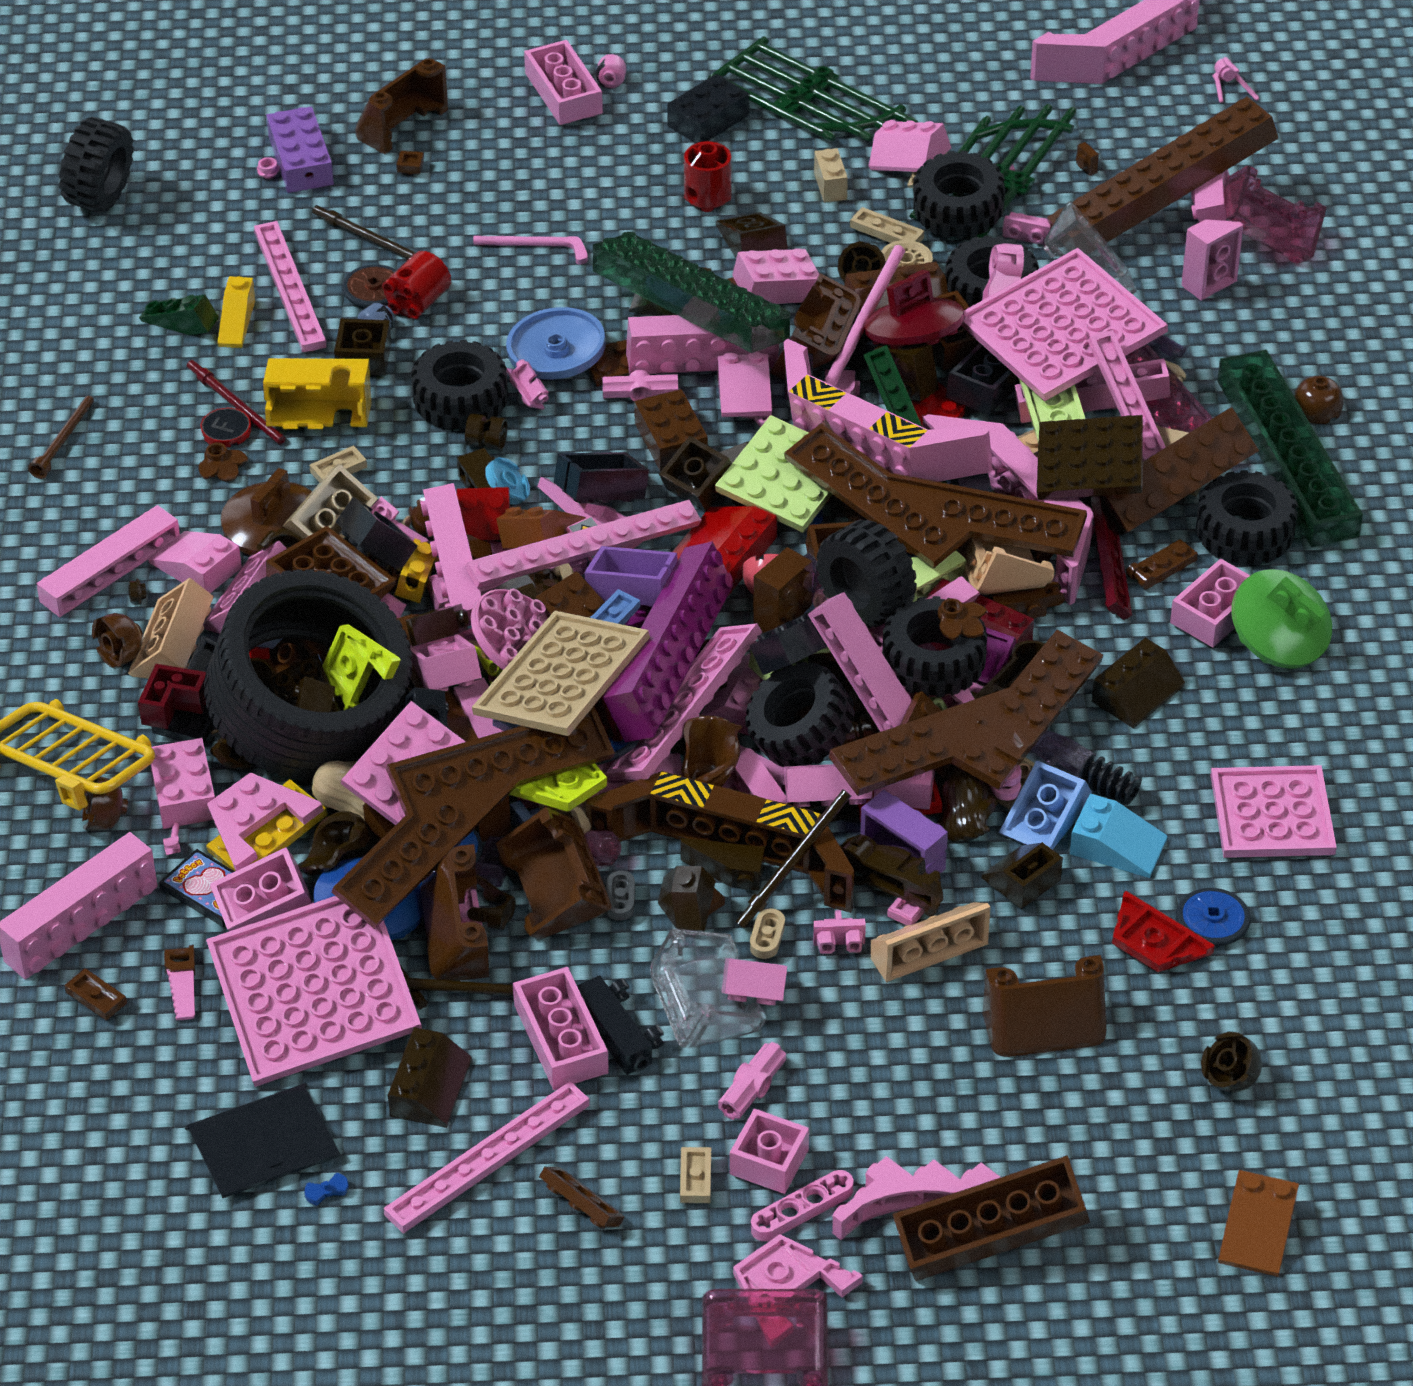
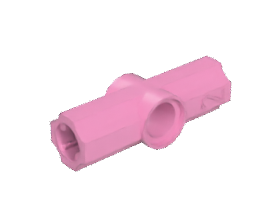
M636 370L629 376L602 377L603 399L631 398L632 401L676 391L678 390V374L650 375L645 370Z
M772 1041L768 1044L765 1043L749 1064L743 1063L738 1068L733 1084L718 1101V1108L724 1113V1116L732 1120L735 1118L740 1119L756 1097L761 1099L765 1096L771 1085L772 1077L786 1061V1053L781 1049L780 1045Z

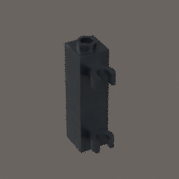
M600 975L577 985L606 1048L624 1073L629 1075L651 1065L652 1049H657L664 1045L661 1039L664 1032L659 1025H654L647 1029L645 1033H642L620 1003L630 998L626 992L629 985L624 978L616 980L610 987H608Z

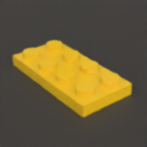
M290 779L282 785L313 798ZM323 806L324 811L305 825L288 809H285L243 840L256 851L258 857L252 863L291 845L328 815L326 808ZM218 835L206 845L207 851L220 863L235 871L223 840Z

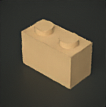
M838 148L814 151V175L823 202L847 200L848 177Z

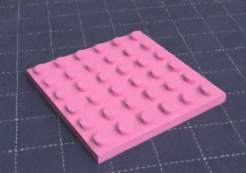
M1079 248L964 310V321L961 325L1044 401L1100 371V367L1088 343L1091 336L1113 330L1126 356L1168 332L1167 323Z
M336 896L206 939L254 1087L411 1034L414 1027L422 1028L384 920L374 929Z

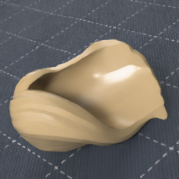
M329 761L321 765L313 777L312 792L315 798L323 806L338 811H350L364 819L363 805L365 802L341 785V779L357 761Z

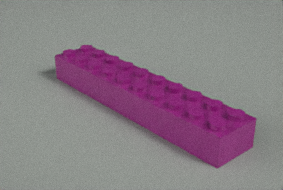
M713 541L684 548L641 629L649 631L650 638L603 696L625 742L655 736L733 587L732 576L727 572L723 564L722 555L717 551Z

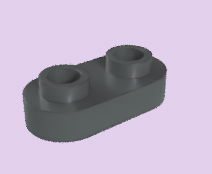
M615 871L607 878L606 892L611 902V909L606 914L613 920L623 921L630 918L634 913L635 878L627 871Z

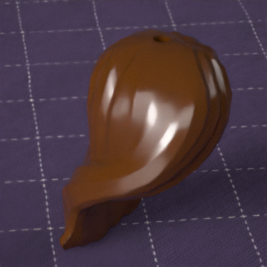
M707 715L689 719L684 724L683 729L686 751L681 766V776L722 787L731 776L739 760L740 745L737 733L742 729V726L730 723L728 720L718 716Z

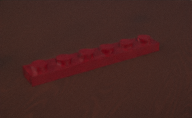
M1093 496L1091 504L1095 523L1094 532L1097 536V551L1100 555V569L1104 580L1102 585L1107 599L1105 604L1112 614H1116L1121 619L1126 620L1132 616L1118 526L1100 497Z

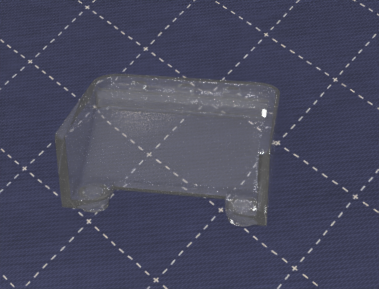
M1072 201L1066 203L1044 239L1045 246L1043 248L1047 254L1053 259L1055 256L1062 257L1079 248L1131 294L1136 293L1134 281L1125 263Z

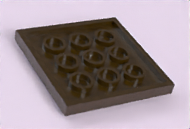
M1143 415L1039 422L1037 499L1142 493Z

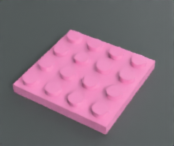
M410 701L341 779V785L396 825L405 817V814L386 771L387 764L464 743L465 741Z
M1321 765L1211 768L1210 776L1223 858L1336 854L1337 847Z

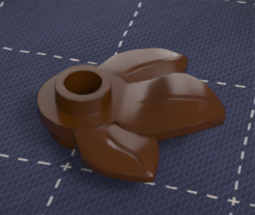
M212 443L207 446L204 460L199 464V473L203 479H209L216 475L222 481H234L239 475L238 465L248 462V458L240 450H228L222 443Z
M946 599L938 608V617L941 620L940 630L947 638L952 640L957 639L960 634L969 638L979 637L984 634V628L978 618L985 615L987 609L974 602L962 604L957 599Z

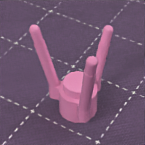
M1227 57L1215 63L1214 70L1216 73L1212 77L1215 80L1220 103L1223 102L1220 80L1229 82L1234 78L1256 101L1259 100L1258 95L1238 74L1239 69Z

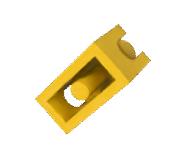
M415 538L414 542L418 546L403 566L395 595L420 603L428 584V577L431 576L437 557H433L429 543L421 542V540ZM407 577H410L409 582H410L412 585H418V586H417V587H410V586H408V585L406 584Z

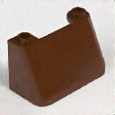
M431 58L424 59L374 93L369 98L356 124V138L385 155L393 149L391 141L392 131L390 130L415 112L426 116L427 111L433 110L437 111V114L441 116L448 111L445 65Z
M821 273L797 310L794 317V324L797 328H795L790 337V340L807 347L810 370L833 361L837 357L861 304L860 296L855 291ZM783 349L773 364L770 373L780 379L787 380L785 352Z
M545 807L495 843L501 864L505 868L517 871L532 909V912L525 916L524 924L526 932L531 937L544 939L600 917L611 909L610 899L585 835L579 824L572 818Z
M474 844L457 846L450 850L421 884L420 893L430 972L436 980L463 981L489 977L488 942L485 928L477 922L461 923L459 904L465 903L466 893L470 889H477Z
M1101 955L1087 956L1079 959L1075 964V977L1019 983L1016 973L1009 968L986 969L983 1018L993 1052L1002 1057H1013L1092 1047L1103 1043L1106 1038L1107 1027L1104 965Z

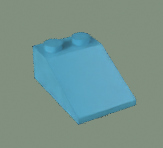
M1089 794L1072 830L1070 854L1150 878L1168 836L1117 801Z

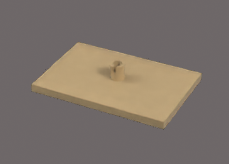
M554 611L472 706L473 715L569 736L650 638L649 631Z

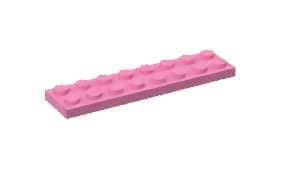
M758 624L720 627L693 661L655 736L640 739L633 750L617 758L605 773L610 781L648 779L651 775L655 774L658 765L670 755L672 747L684 737V724L689 719L699 717L700 711L714 698V693L728 680V675L742 662V657L751 649L750 645L756 643L757 636L762 633Z

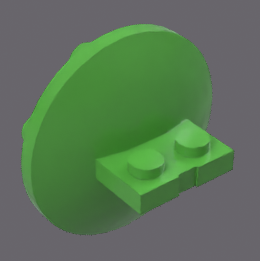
M1262 570L1250 575L1236 590L1231 607L1234 627L1241 643L1260 658L1262 662L1281 668H1301L1315 662L1328 648L1332 637V619L1329 609L1318 591L1301 577L1283 570Z

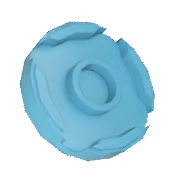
M498 457L492 460L486 467L485 475L491 488L509 487L510 504H521L530 495L528 479L524 474L521 476L517 471L520 468L514 462Z

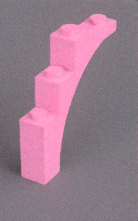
M886 1156L879 1163H874L868 1168L865 1174V1187L860 1188L854 1198L846 1205L842 1204L835 1210L832 1217V1233L842 1240L861 1223L874 1217L902 1211L998 1179L1000 1176L981 1162L973 1170H967L959 1179L934 1159L925 1167L921 1166L912 1176Z

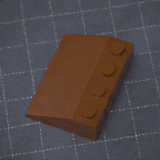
M328 526L266 560V577H270L275 573L281 574L283 571L290 570V572H293V570L302 569V571L309 569L314 570V572L318 570L326 571L328 574L331 572L338 574L337 576L341 578L342 576L349 578V581H355L363 588L366 587L371 590L370 593L376 594L381 598L380 601L396 584L395 578Z

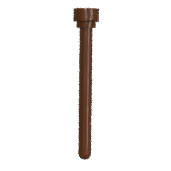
M86 396L45 453L32 460L28 466L32 476L38 479L46 478L51 471L52 459L93 404L94 399L92 396Z

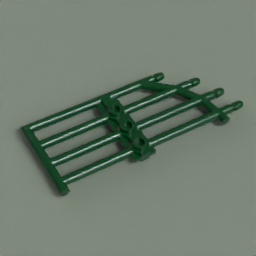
M765 36L758 39L708 77L710 78L717 73L724 78L730 72L779 97L775 102H771L732 82L749 93V101L820 137H824L828 141L835 140L836 135L833 132H849L859 138L861 137L865 141L871 142L873 135L868 131H864V129L874 127L880 129L883 123L892 119L900 122H918L915 118L905 114L906 108L904 105L900 104L893 108L837 80L839 75L826 66H820L815 69L768 46L769 40ZM760 51L808 75V77L800 80L752 55ZM746 62L794 87L786 91L738 66ZM830 86L884 114L875 117L823 90ZM816 97L861 121L850 123L808 101ZM801 108L829 123H813L794 112Z
M1046 104L1036 118L1020 119L1025 112V107L1022 105L1015 109L1007 121L989 126L991 118L985 116L957 151V153H960L961 150L969 152L977 140L997 134L981 155L982 158L987 157L990 159L1012 129L1027 128L1001 164H996L1003 174L1005 189L1008 190L1004 195L1003 213L1016 195H1025L1030 191L1035 182V178L1030 176L1062 132L1069 134L1073 132L1074 125L1069 123L1076 114L1077 110L1075 107H1070L1060 121L1046 120L1053 108L1050 104ZM1039 128L1052 130L1022 172L1009 170ZM955 192L951 196L962 197L964 193ZM913 210L909 217L917 220ZM990 227V229L983 234L981 232L978 233L976 237H978L979 239L983 238V236H989L987 234L993 227Z

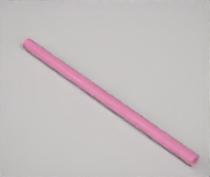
M894 246L824 382L834 387L836 386L865 330L864 322L875 311L905 253V249L902 246Z

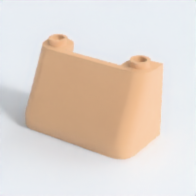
M976 538L968 539L958 548V552L967 560L965 571L970 584L982 595L1045 587L1047 583L1050 584L1054 578L1055 571L1052 563L1049 561H1043L1041 564L1035 562L1030 549Z

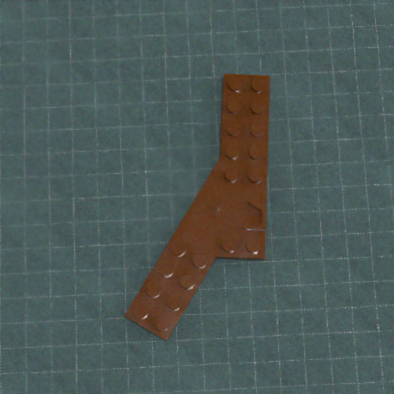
M822 423L784 452L785 460L867 520L887 527V531L893 532L898 537L897 540L900 544H904L907 549L905 550L910 555L915 554L932 568L938 566L970 538L1074 557L1087 518V510L890 473Z
M1056 630L1009 688L830 749L828 757L857 796L950 763L999 790L1099 666L1104 655L1067 634Z
M595 707L591 708L569 736L520 726L387 764L386 771L405 817L333 887L332 893L375 929L437 867L449 851L457 847L518 785L614 757L615 752Z

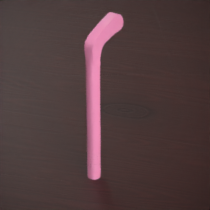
M576 236L473 237L474 245L569 247L574 250L576 264L583 265L588 261L585 246L581 239Z

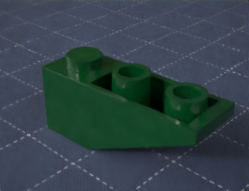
M204 294L197 296L189 295L178 299L170 298L160 302L152 301L145 306V310L139 319L144 323L186 335L208 333L219 319V316Z

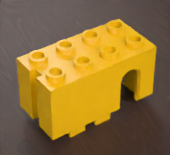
M268 358L263 380L264 400L267 401L265 406L266 427H283V429H298V427L323 429V427H333L335 413L340 409L352 410L350 427H367L371 408L369 359Z

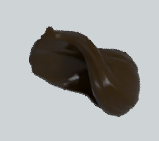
M962 769L950 773L941 786L942 814L936 824L941 825L948 832L947 840L954 842L973 840L983 836L990 831L987 821L998 805L995 795L986 782Z
M341 811L326 817L317 826L309 856L298 864L299 869L307 875H319L324 871L333 870L340 861L363 855L370 846L371 837L364 819L350 811Z

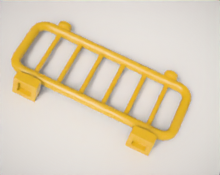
M58 699L52 700L49 704L43 702L27 703L0 720L1 733L31 713H42L0 742V754L57 778L55 783L61 802L79 811L88 805L85 797L86 791L92 794L111 792L147 768L156 757L147 736L142 734L134 740L66 712L63 704ZM48 716L59 720L18 749L6 745ZM65 723L76 727V729L36 756L23 752ZM81 731L94 735L52 764L41 760V758ZM99 738L111 742L70 771L58 767ZM117 745L129 749L87 779L76 775L77 772ZM136 752L143 755L142 758L110 780L103 783L93 782Z

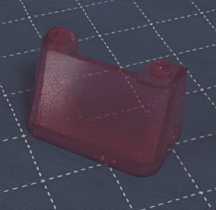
M1249 165L1227 177L1224 186L1226 221L1241 222L1244 235L1288 257L1291 262L1302 263L1314 257L1327 209L1326 206L1316 202L1314 207H1305V202L1301 200L1295 204L1261 187V179L1256 178L1258 170Z
M712 1289L707 1291L702 1297V1386H728L733 1382L734 1374H797V1382L801 1386H828L827 1295L823 1291L816 1289Z

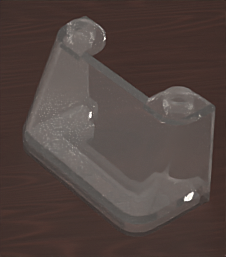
M671 929L652 960L650 968L652 981L676 1040L682 1048H697L758 1032L767 1019L760 1004L751 1003L745 1008L743 1002L727 999L728 994L721 992L725 959H738V949L735 947L731 934Z

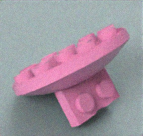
M495 589L483 594L473 606L471 626L478 644L489 657V660H492L504 670L548 617L545 614V605L541 601L533 600L521 594L517 589ZM488 674V680L494 682L497 677Z

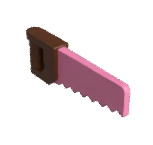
M189 945L186 948L165 949V971L169 977L176 1021L194 1019V976L196 975L194 945ZM189 959V961L175 962L173 960Z

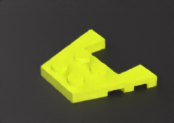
M347 624L339 626L322 667L330 684L335 687V695L341 696L345 707L343 710H347L360 704V696L373 668L377 670L384 680L392 679L401 659Z
M594 763L518 785L509 795L569 812L607 786V777Z

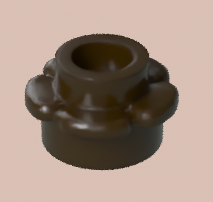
M136 578V581H129L130 602L141 604V600L146 599L145 583H140L138 578Z

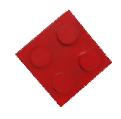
M510 488L457 489V498L466 535H471L483 541H501L497 518L505 514V510L510 508Z

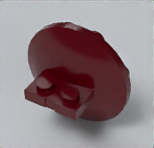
M922 269L908 276L907 279L900 280L886 287L889 304L875 310L864 322L866 335L872 340L873 344H886L891 349H899L904 347V345L920 343L933 345L940 341L939 338L954 335L958 332V328L964 321L963 307L953 300L933 297L930 271Z

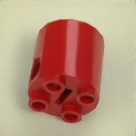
M710 141L693 144L684 154V198L690 204L701 208L704 212H712L715 208L724 205L732 198V156L730 150L720 143Z
M418 251L382 284L388 301L387 306L392 310L393 314H401L408 318L417 319L449 289L451 275L444 262L435 254L428 251Z

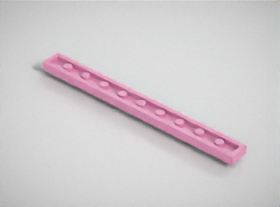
M690 500L471 560L467 562L465 568L478 589L594 556L601 546L622 548L699 526L701 518Z

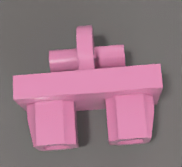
M835 910L834 919L813 922L814 946H818L821 954H831L835 951V945H846V951L850 953L862 951V944H865V919L842 918L841 910Z

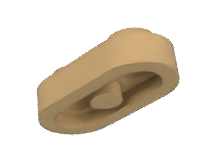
M765 909L757 915L750 937V951L755 957L768 959L777 954L785 930V917L781 911Z

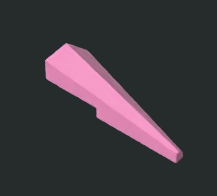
M541 477L537 487L566 513L586 518L592 516L598 525L626 517L615 509L596 500H589V503L575 502L570 495L564 493L550 479ZM642 542L636 543V544H633V545H629V546H626V547H622V548L634 549L635 547H637V546H638L639 544H641Z

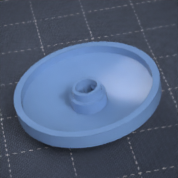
M568 307L544 309L526 316L511 329L506 341L508 358L514 368L517 367L516 363L519 360L524 359L530 363L537 374L535 378L547 380L568 378L586 371L601 358L606 346L605 332L600 321L586 311Z

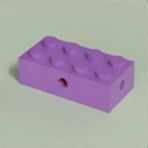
M312 106L266 114L269 140L277 163L280 166V172L287 193L334 185L332 162Z

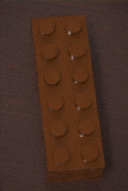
M1230 407L1144 460L1142 493L1104 495L1099 497L1121 533L1125 534L1259 450L1234 409Z
M1068 1155L892 1214L915 1282L1091 1223Z

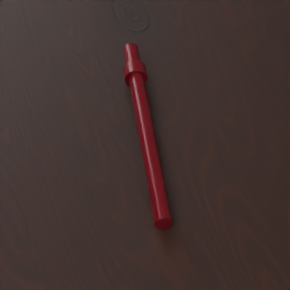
M194 360L188 361L187 368L197 375V380L203 385L210 386L233 407L245 412L249 416L250 421L277 444L281 445L285 442V436L274 427H266V420L214 378V374L208 368H202Z

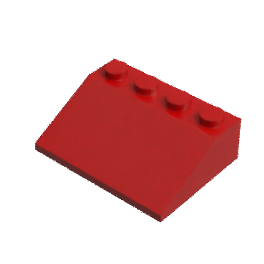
M756 506L710 507L701 517L699 526L693 527L672 552L677 553V559H679L685 547L713 541L717 551L722 555L723 564L727 572L731 574L733 579V587L729 592L730 594L743 579L742 566L744 562L754 556L756 561L759 560L777 538V516Z

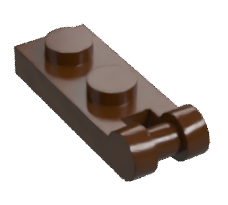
M1179 539L1143 561L1130 564L1126 570V575L1133 580L1137 579L1138 584L1147 590L1197 561L1198 553Z

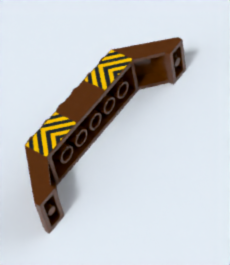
M664 771L655 773L648 779H639L588 798L585 803L586 816L591 826L587 840L595 844L613 848L615 843L653 832L679 840L681 838L765 847V863L779 867L821 817L820 813L809 809L791 806ZM827 826L792 870L809 874L824 896V906L851 913L854 896V869Z

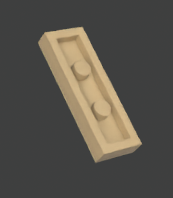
M861 207L850 219V228L889 243L900 240L920 243L924 239V230Z

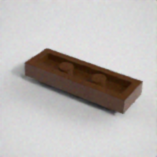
M544 1167L540 1173L539 1178L547 1183L546 1187L551 1192L563 1195L569 1200L568 1204L572 1208L588 1214L591 1217L590 1221L594 1225L603 1229L606 1227H620L625 1216L561 1167Z

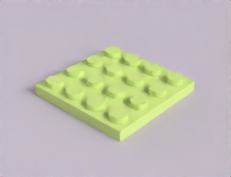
M772 415L769 416L715 485L716 492L745 506H756L777 516V521L802 533L833 495L785 460L784 452L809 432Z

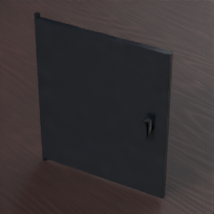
M307 1083L184 1126L185 1130H189L222 1199L340 1156L335 1142L306 1089L308 1087Z

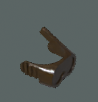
M281 528L277 532L270 530L257 545V549L265 552L271 543L273 544L277 541H280L287 547H291L303 540V538L285 528Z
M477 873V884L485 889L483 891L484 898L502 904L492 908L471 907L467 911V916L472 921L487 922V927L503 930L514 916L515 897L499 890Z

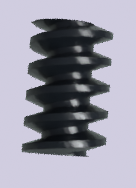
M1090 755L1080 770L1079 778L1085 780L1091 790H1097L1098 794L1106 795L1108 799L1117 801L1123 806L1130 804L1138 794L1142 777L1137 776L1132 781L1133 773L1131 771L1122 776L1124 772L1123 767L1119 766L1113 771L1114 762L1110 761L1104 766L1105 757L1101 756L1095 761V756Z

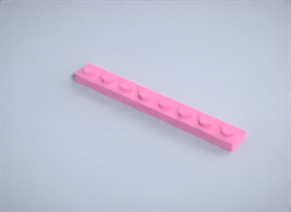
M274 221L254 226L255 236L302 353L327 348L326 339L278 222Z
M569 1081L384 1207V1215L404 1234L589 1107V1098Z

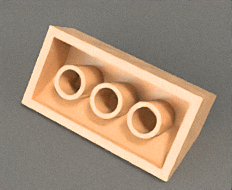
M188 578L159 598L142 637L141 650L133 660L128 674L132 677L149 679L155 664L187 669L189 658L197 648L196 640L204 630V620L211 612L210 605L214 596L193 579Z
M973 902L965 906L956 907L946 913L932 916L916 924L907 925L889 934L880 935L871 940V960L884 980L889 982L988 945L991 907L988 903Z

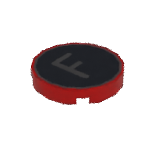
M220 408L209 412L200 424L202 436L208 444L222 443L226 448L231 447V444L237 443L239 445L249 438L252 431L249 416L236 408Z

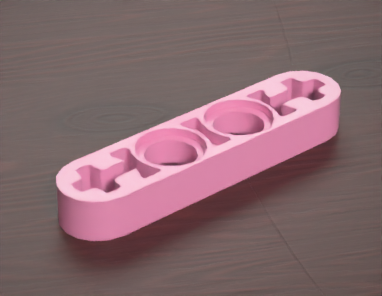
M844 1170L833 1171L756 1212L751 1218V1233L753 1237L759 1241H770L779 1234L782 1235L847 1200L853 1193L852 1175ZM817 1194L823 1200L819 1203H811L807 1200V1197ZM786 1208H793L798 1211V1214L793 1217H787L782 1214V1211Z

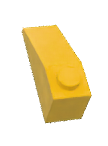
M228 277L224 291L217 342L218 347H243L255 304L253 278Z

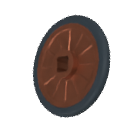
M379 264L359 267L345 277L342 283L343 294L350 302L361 307H369L373 303H381L386 306L388 301L382 284L396 269Z

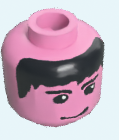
M609 54L602 57L598 62L595 73L599 84L606 88L620 86L625 79L626 63L618 55Z

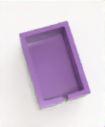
M601 546L584 572L585 580L604 602L619 589L639 599L640 605L652 608L678 561L677 553Z
M882 790L861 808L862 835L870 837L879 845L899 847L911 852L913 857L918 859L920 857L925 858L926 873L928 874L934 870L939 871L941 874L946 869L947 853L945 850L947 849L948 832L941 825L935 824L923 816L921 812L914 810L902 802L900 798L891 795L885 790Z

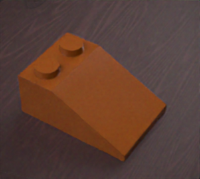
M511 507L505 510V514L497 518L502 548H518L568 534L566 531L568 526L586 519V517L557 510H543V507H533L528 510H521V507Z
M1239 1170L1218 1263L1278 1277L1295 1210L1299 1183Z

